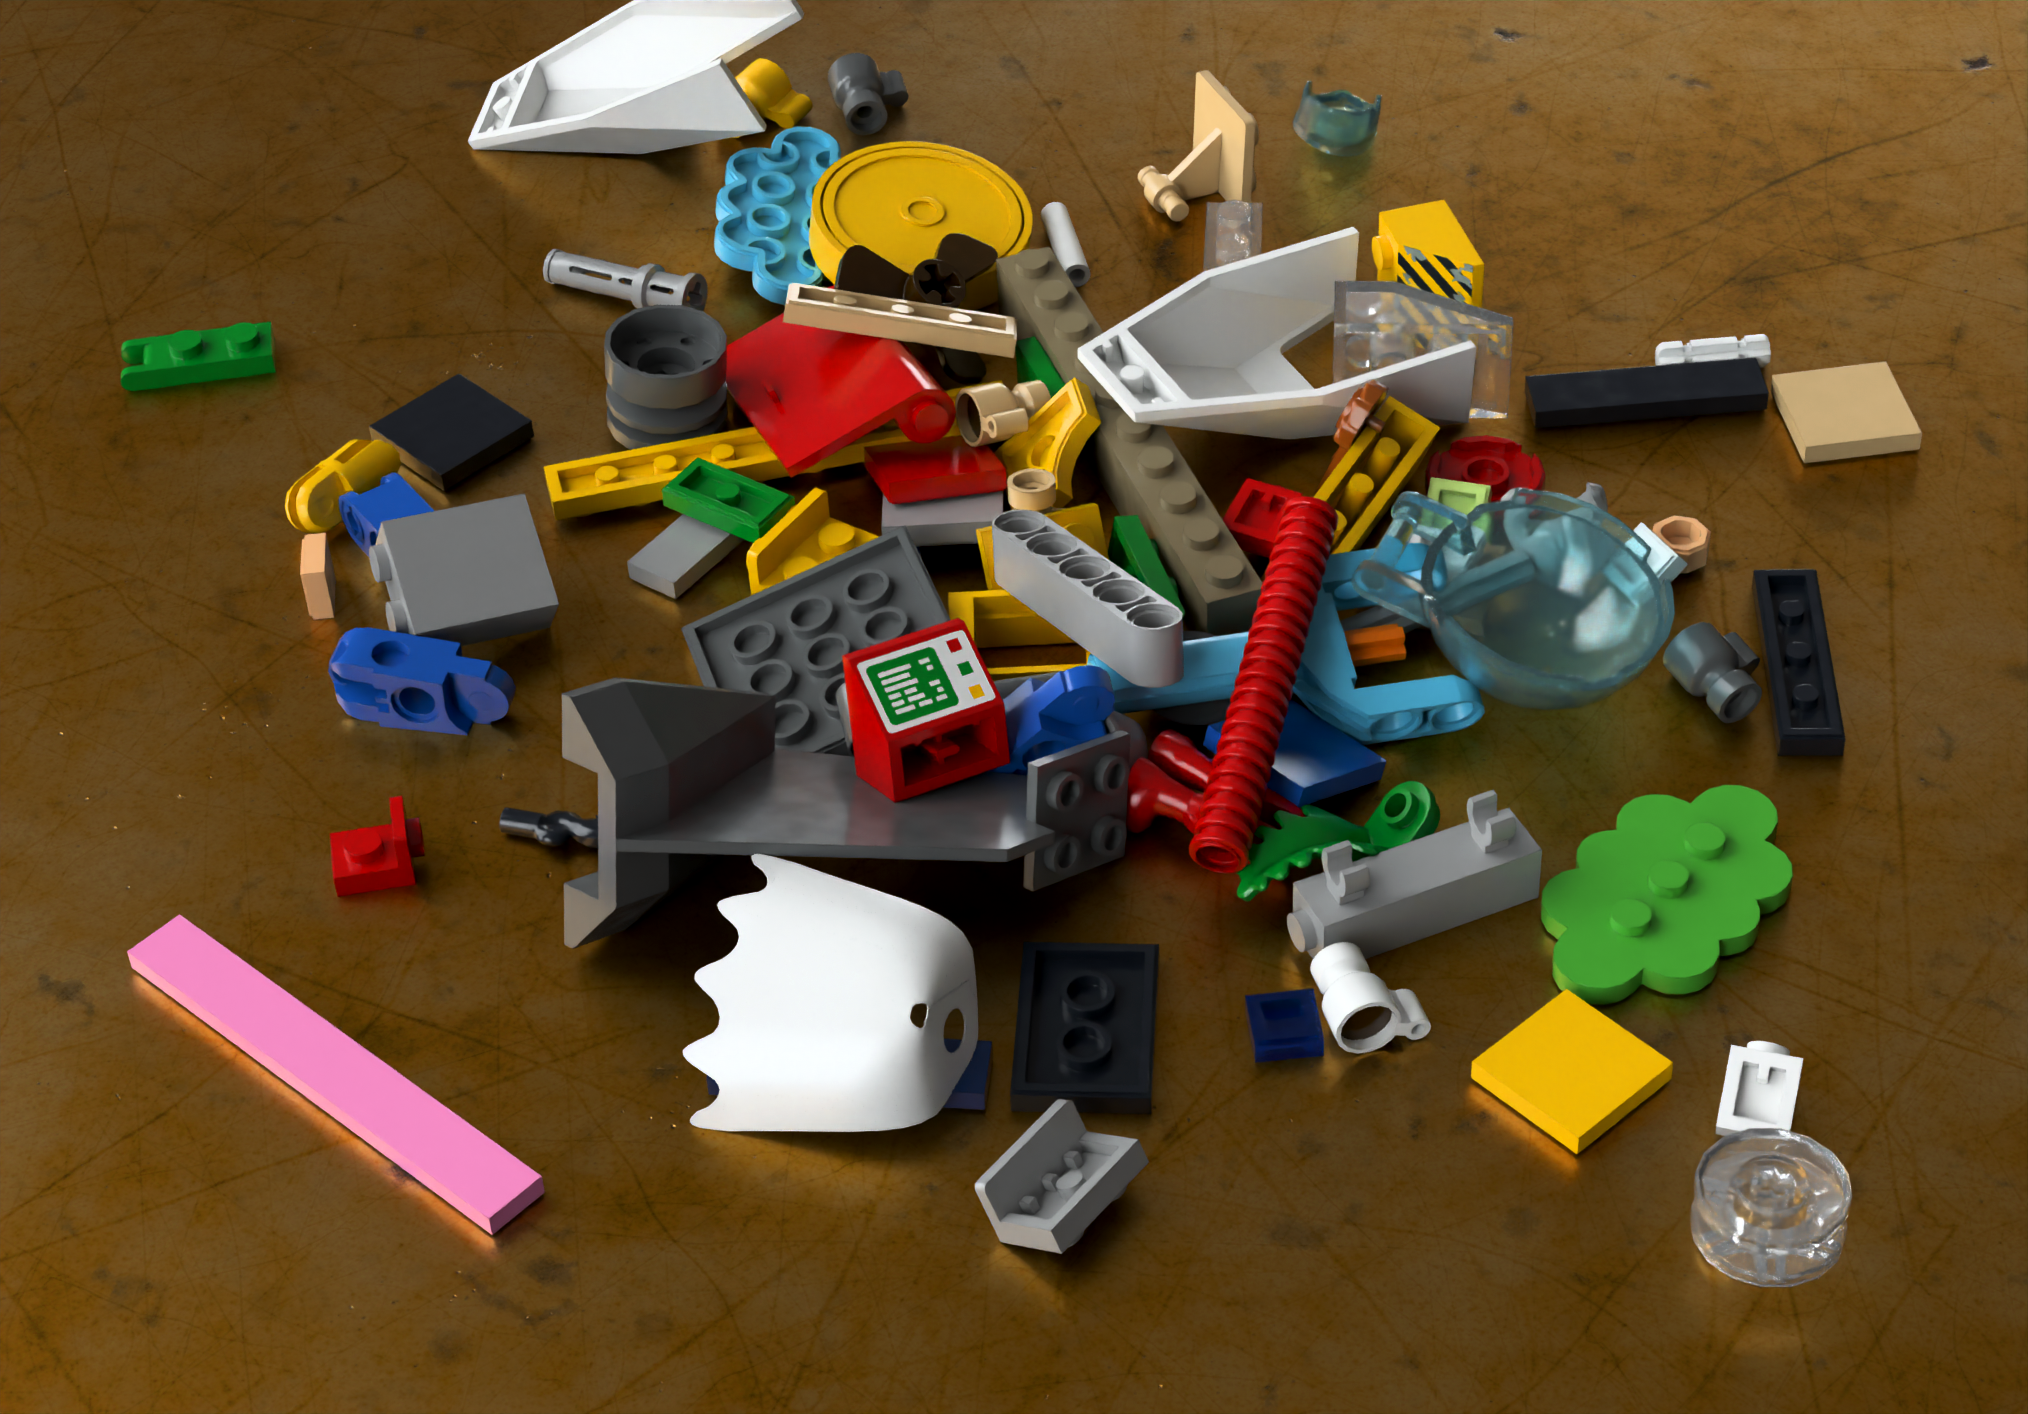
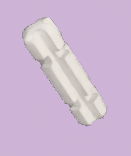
M1764 334L1746 335L1744 338H1741V341H1738L1736 336L1690 340V343H1687V345H1683L1682 341L1662 342L1655 350L1656 366L1756 358L1759 367L1762 368L1770 363L1771 358L1770 342Z

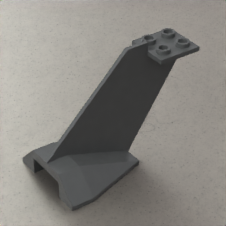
M616 677L562 693V758L598 773V871L564 883V945L572 949L626 930L724 855L764 854L768 856L1008 862L1025 855L1023 887L1031 891H1036L1125 856L1131 733L1123 730L1028 763V775L986 771L894 803L856 775L855 759L852 756L775 748L776 696L769 693Z

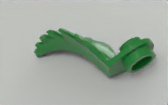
M1403 782L1385 795L1364 826L1355 825L1313 805L1301 807L1306 817L1282 810L1276 811L1273 817L1282 829L1277 830L1264 825L1257 827L1254 835L1263 842L1261 844H1252L1248 859L1250 863L1243 870L1237 872L1241 879L1237 888V896L1246 902L1252 900L1259 892L1265 891L1273 879L1278 881L1284 880L1288 876L1290 868L1294 866L1299 868L1307 867L1312 863L1313 859L1322 858V850L1324 848L1349 840L1352 844V861L1354 862L1433 834L1440 821V808L1436 803L1433 792L1420 782Z

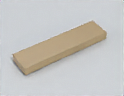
M798 283L789 284L783 317L784 323L1014 358L1017 341V319L1015 317Z

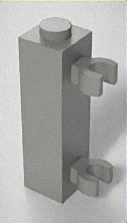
M1494 790L1468 799V822L1385 850L1375 856H1368L1353 862L1352 844L1349 840L1337 843L1322 850L1324 872L1293 883V912L1287 915V927L1295 947L1300 952L1307 951L1312 959L1325 947L1339 942H1349L1357 945L1364 958L1368 959L1538 898L1542 849L1510 808L1497 811V793Z

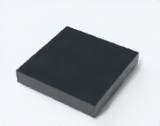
M461 374L453 376L369 426L372 441L381 440L391 444L399 452L402 463L443 491L534 437L532 420Z

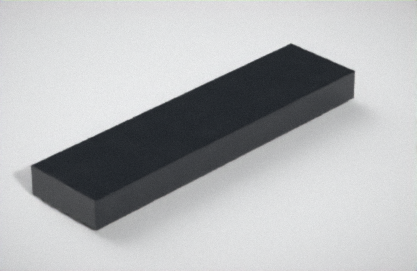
M1756 358L1525 376V396L1535 428L1758 411L1767 409L1769 392Z
M1814 569L1754 570L1752 591L1778 756H1843L1846 739L1817 571Z

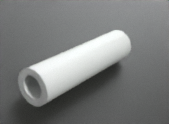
M1060 202L1049 203L1042 209L1041 219L1054 255L1075 287L1082 286L1089 280L1090 270L1068 210Z

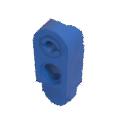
M370 627L354 628L345 632L338 641L329 660L328 672L334 683L337 701L344 711L359 720L379 722L380 727L467 736L473 723L490 725L492 721L502 719L507 714L516 691L514 681L509 674L501 668L492 665L491 661L463 657L461 643Z
M1092 665L1076 666L1064 672L1059 671L1046 683L1030 677L1003 700L1010 763L989 771L1028 775L1029 762L1107 735L1104 720L1115 710V696L1107 671Z

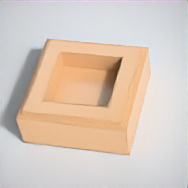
M326 533L304 535L301 548L300 576L309 616H312L313 620L334 618L336 578Z

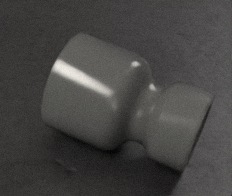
M861 53L844 55L837 59L828 71V83L836 106L843 111L847 127L855 134L869 135L878 132L887 121L885 105L900 107L908 100L909 95L902 74L896 70H891L887 73L879 72L876 62L868 55Z
M1700 622L1682 630L1666 648L1663 656L1665 668L1688 693L1696 697H1707V705L1722 722L1733 723L1743 719L1754 710L1761 699L1762 689L1750 676L1759 665L1760 658L1736 632L1722 636L1712 624Z

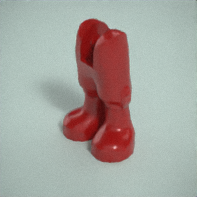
M1171 729L1162 731L1154 739L1150 747L1148 759L1141 756L1131 767L1128 780L1126 822L1128 833L1142 832L1153 823L1157 815H1163L1183 823L1194 834V826L1198 821L1199 808L1203 804L1202 793L1208 787V776L1212 771L1213 760L1197 750L1193 741L1188 737ZM1188 787H1191V788H1193V789H1196V790H1198V791H1200V792H1202V793H1196V792H1194L1193 790L1189 789ZM1267 787L1266 796L1262 800V811L1258 816V826L1264 825L1281 830L1282 827L1273 817V814L1279 810L1306 817L1301 807H1297L1294 803ZM1253 834V843L1261 844L1263 841Z

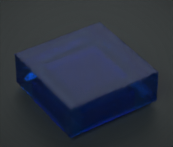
M1314 989L1245 995V1014L1255 1063L1324 1056V1035Z

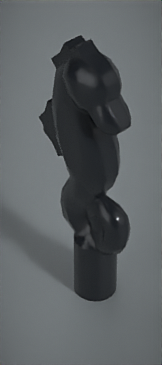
M508 807L504 808L501 813L499 822L501 833L535 838L538 842L547 846H560L571 837L589 848L598 849V815H595L596 818L583 819L576 813L569 811H554L546 815Z

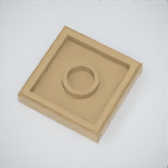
M1886 361L1772 375L1771 394L1804 463L1920 449L1922 431Z

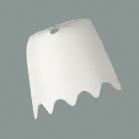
M764 854L751 855L754 865L761 869L767 877V886L759 892L732 896L718 902L717 907L719 911L735 926L739 939L731 953L723 959L702 967L695 973L697 984L715 1002L720 1020L718 1027L712 1034L688 1045L683 1050V1056L693 1066L714 1079L720 1091L711 1105L697 1111L691 1117L690 1123L698 1128L722 1131L860 1132L901 1129L920 1124L937 1115L967 1068L978 1040L975 964L973 949L964 933L943 916L902 898L792 861ZM920 1003L927 1005V1014L922 1028L916 1027L910 1019L912 1008ZM957 1008L963 1015L964 1034L958 1049L950 1053L944 1045V1026L949 1013Z

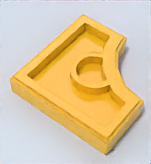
M1074 377L1028 420L1029 427L1027 432L1014 434L994 452L1006 468L1007 479L1011 474L1023 469L1035 468L1051 472L1056 478V501L1052 505L1054 508H1063L1073 499L1071 479L1076 460L1087 439L1102 423L1090 388ZM1007 485V489H1005V493H1006L1007 499H1008V485Z

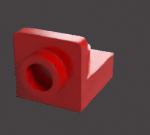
M1246 478L1222 520L1241 550L1270 558L1271 551L1274 548V539L1278 534V525L1282 519L1283 507L1289 500L1295 497H1302L1303 493Z
M403 796L389 798L391 824L330 833L333 881L337 897L416 885L414 858L425 856L424 839L420 818L407 819Z

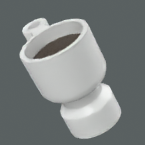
M1349 942L1334 943L1322 949L1312 960L1310 966L1311 974L1320 993L1324 995L1322 1001L1324 1016L1338 1045L1345 1051L1356 1054L1367 1053L1383 1047L1395 1035L1406 1036L1408 1039L1416 1040L1423 1038L1429 1033L1431 1024L1416 994L1409 989H1388L1383 980L1370 973L1369 966L1357 945Z

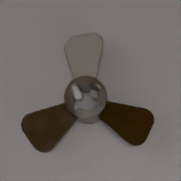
M952 233L946 235L938 244L934 259L922 261L909 275L862 245H854L847 249L840 259L834 289L958 308L966 295L965 284L989 270L996 262V259H998V253L992 246L968 235ZM936 346L943 371L955 382L979 383L986 375V366L977 352Z

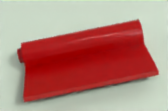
M783 313L727 345V391L791 478L890 420L897 424L909 440L916 443H932L940 440L949 432L954 424L956 415L954 401L903 341L784 323Z

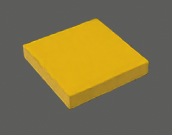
M1565 989L1472 1061L1471 1078L1574 1153L1579 1154L1672 1079L1673 1062L1571 991Z

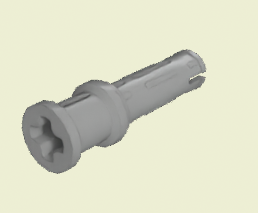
M552 249L547 254L543 266V276L548 283L566 285L596 294L632 301V304L637 309L658 304L682 305L703 311L706 305L707 283L705 277L698 273L689 272L685 276L665 272L661 265L648 263L638 269L606 260L567 253L560 249ZM592 273L596 275L610 277L612 279L605 280L597 277L588 276L585 274Z

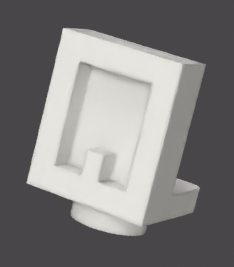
M1751 1041L1747 1044V1048L1731 1045L1715 1134L1788 1148L1803 1058L1790 1056V1050L1786 1047L1766 1041Z

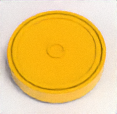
M915 141L889 142L854 151L833 163L822 174L812 196L809 246L818 268L834 285L840 259L847 249L854 245H862L911 275L919 263L927 259H934L938 244L946 235L952 233L965 234L992 246L998 253V259L1027 250L1030 247L1033 215L1028 198L1022 188L1005 171L988 160L962 149L942 144ZM996 262L989 270L965 284L966 295L958 306L959 309L975 311L998 301Z

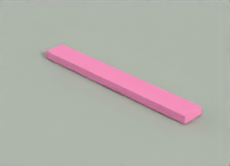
M180 914L127 951L131 967L491 1235L545 1193L543 1179L540 1174Z

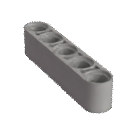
M1012 510L1001 513L992 520L994 578L1000 587L1137 686L1161 688L1173 685L1184 677L1183 613L1178 607L1042 513L1032 510Z

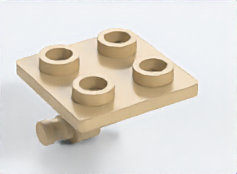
M1209 70L1196 73L1193 151L1169 175L1160 174L1154 166H1146L1138 174V181L1145 187L1144 196L1156 211L1160 213L1167 212L1170 219L1175 222L1183 220L1189 213V206L1185 200L1217 192L1221 194L1238 215L1249 213L1251 210V193L1256 188L1253 159L1254 145L1259 141L1257 122L1254 116L1248 113L1236 101L1229 89L1223 86Z

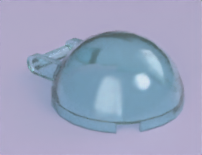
M1523 488L1515 489L1512 500L1480 504L1467 515L1418 492L1406 491L1401 493L1391 508L1393 520L1370 560H1364L1358 565L1351 578L1354 590L1363 598L1430 628L1434 641L1459 674L1466 680H1469L1480 691L1501 702L1519 708L1539 711L1572 709L1590 705L1606 699L1638 678L1669 637L1675 615L1673 588L1670 579H1664L1662 585L1660 584L1656 574L1647 563L1652 549L1626 524L1595 505L1557 492ZM1414 534L1433 542L1428 548L1422 566L1421 580L1395 569L1396 564Z

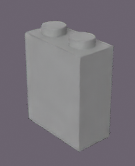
M525 493L382 521L376 543L369 547V559L376 582L385 581L391 601L386 602L385 606L390 631L459 642L461 646L550 628L559 606Z

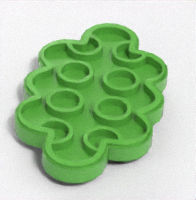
M1722 785L1709 788L1697 796L1692 803L1670 795L1649 794L1634 798L1622 807L1617 815L1616 830L1593 833L1582 840L1577 848L1575 869L1564 871L1554 876L1547 882L1542 891L1541 921L1547 932L1558 939L1553 950L1552 977L1559 989L1562 991L1568 989L1588 1004L1606 1005L1622 1001L1634 993L1641 984L1665 994H1687L1699 991L1711 983L1718 971L1719 957L1740 953L1752 946L1758 936L1760 915L1773 912L1784 905L1791 893L1792 863L1782 850L1773 845L1776 839L1778 815L1772 801L1758 790L1742 785Z

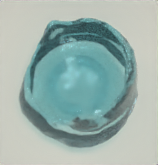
M1307 81L1303 89L1300 106L1293 117V129L1307 144L1327 154L1337 156H1356L1362 154L1374 144L1381 110V95L1377 94L1374 103L1371 104L1353 95L1348 90L1315 94L1312 92V81Z

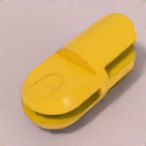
M353 439L292 485L287 492L285 500V511L288 520L295 529L305 533H323L333 529L343 521L338 504L339 496L350 491L360 495L380 486V480L383 476L392 472L398 473L401 465L399 452L391 444L381 440Z

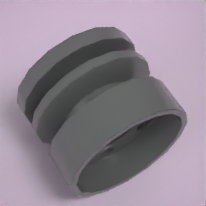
M657 304L634 309L617 318L606 331L604 344L605 377L608 381L606 391V403L608 405L607 426L614 439L632 450L724 432L727 428L728 415L726 383L727 335L720 323L703 311L682 305Z

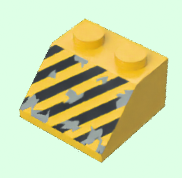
M1439 200L1379 212V236L1372 238V255L1378 269L1377 282L1372 283L1370 288L1371 302L1375 314L1378 317L1384 316L1395 337L1437 350L1470 340L1476 346L1475 357H1479L1484 263L1446 201Z

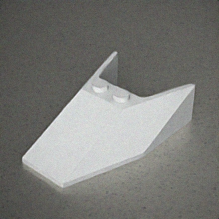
M633 0L493 82L468 139V143L473 150L645 154L765 132L767 125L726 63L803 19L804 12L796 0Z
M1350 227L1204 271L1079 347L1078 359L1134 422L1279 439H1298L1335 435L1338 430L1335 428L1336 423L1346 405L1358 388L1364 387L1371 380H1376L1389 387L1382 405L1391 396L1435 425L1469 423L1476 346L1469 340L1314 389L1282 354L1354 307L1359 232L1354 227Z

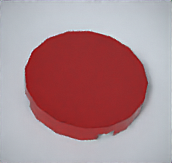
M1488 435L1464 437L1451 442L1450 450L1443 452L1441 455H1439L1438 450L1430 457L1425 470L1426 494H1428L1431 477L1490 485L1493 493L1486 527L1501 526L1499 519L1501 497L1510 489L1517 487L1528 488L1531 505L1525 512V518L1540 506L1545 492L1546 474L1542 461L1534 453L1531 458L1521 452V444L1510 439Z

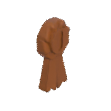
M1371 380L1364 387H1359L1354 393L1335 426L1338 430L1334 435V441L1340 446L1330 458L1332 461L1315 493L1318 492L1367 426L1378 433L1382 432L1386 423L1375 415L1381 407L1389 387L1376 380Z

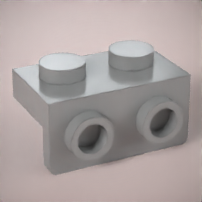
M1058 1099L977 1180L975 1191L1000 1242L1062 1254L1067 1248L1081 1239L1084 1230L1112 1201L1118 1199L1126 1191L1127 1185L1149 1161L1139 1139L1088 1132L1073 1101Z

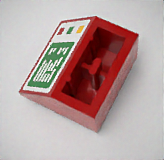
M956 618L842 655L856 775L894 803L1010 763L1004 702L965 622L961 619Z

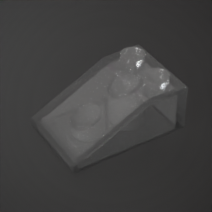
M1335 281L1333 383L1470 340L1476 346L1469 418L1508 419L1513 317L1395 281Z

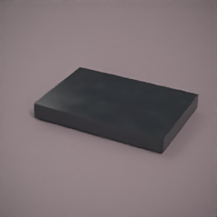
M1023 942L1010 1089L1011 1111L1046 1112L1056 1100L1065 1099L1073 1101L1078 1113L1152 1114L1160 963L1159 944Z

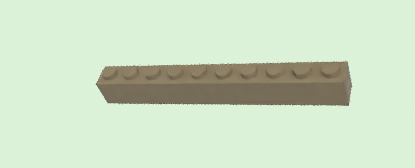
M1048 246L1040 249H1027L1015 255L996 259L999 315L1015 317L1017 319V340L1034 336L1041 343L1065 385L1075 377L1090 388L1102 423L1087 439L1081 451L1121 516L1138 515L1149 539L1156 541L1163 568L1167 576L1173 577L1176 581L1178 598L1185 610L1184 622L1189 630L1206 632L1215 636L1248 632L1252 626L1254 612L1257 609L1258 597L1261 595L1262 581L1163 425L1134 422L1078 359V348L1104 332L1051 248Z

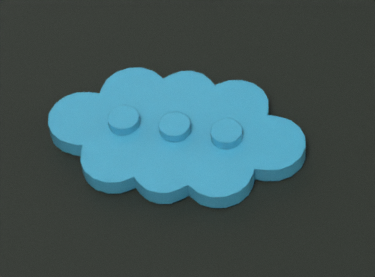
M812 127L789 128L775 136L771 149L751 147L736 152L730 156L726 163V186L719 190L716 198L715 213L719 223L715 229V253L721 261L731 267L752 271L753 287L759 295L770 302L781 305L786 303L789 284L798 283L824 287V281L831 282L818 268L813 259L809 246V228L812 196L815 186L822 174L833 163L841 159L840 144L834 137L820 129Z

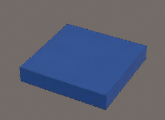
M1290 700L1267 787L1291 801L1297 807H1302L1381 780L1387 760L1299 703ZM1226 720L1208 725L1203 745L1214 754H1217V744L1221 738V729Z

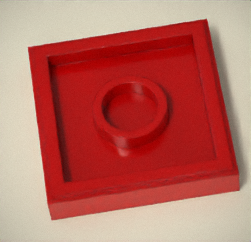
M961 435L942 437L940 440L932 443L908 441L864 447L865 467L892 505L998 492L1007 489L1006 468L986 444L971 447Z

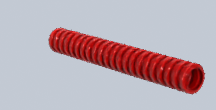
M1309 496L1295 497L1289 500L1283 507L1282 519L1278 525V534L1274 539V548L1271 551L1269 565L1266 568L1265 580L1262 582L1261 595L1258 597L1257 609L1254 612L1252 626L1249 629L1248 642L1245 644L1244 655L1239 665V674L1235 679V689L1232 691L1230 706L1226 711V721L1221 729V738L1217 744V754L1213 758L1212 771L1208 776V787L1204 790L1203 804L1199 808L1198 821L1194 826V837L1189 844V854L1193 861L1212 872L1235 873L1243 870L1248 863L1249 850L1253 844V834L1257 829L1258 816L1262 811V800L1266 796L1267 783L1271 777V767L1274 765L1276 750L1280 743V734L1284 728V718L1288 713L1289 701L1293 695V686L1297 680V670L1301 665V654L1305 650L1306 638L1310 631V622L1313 620L1314 607L1317 605L1318 592L1321 590L1322 577L1326 571V562L1329 559L1330 548L1334 541V533L1338 526L1339 517L1336 510L1330 504L1318 498Z

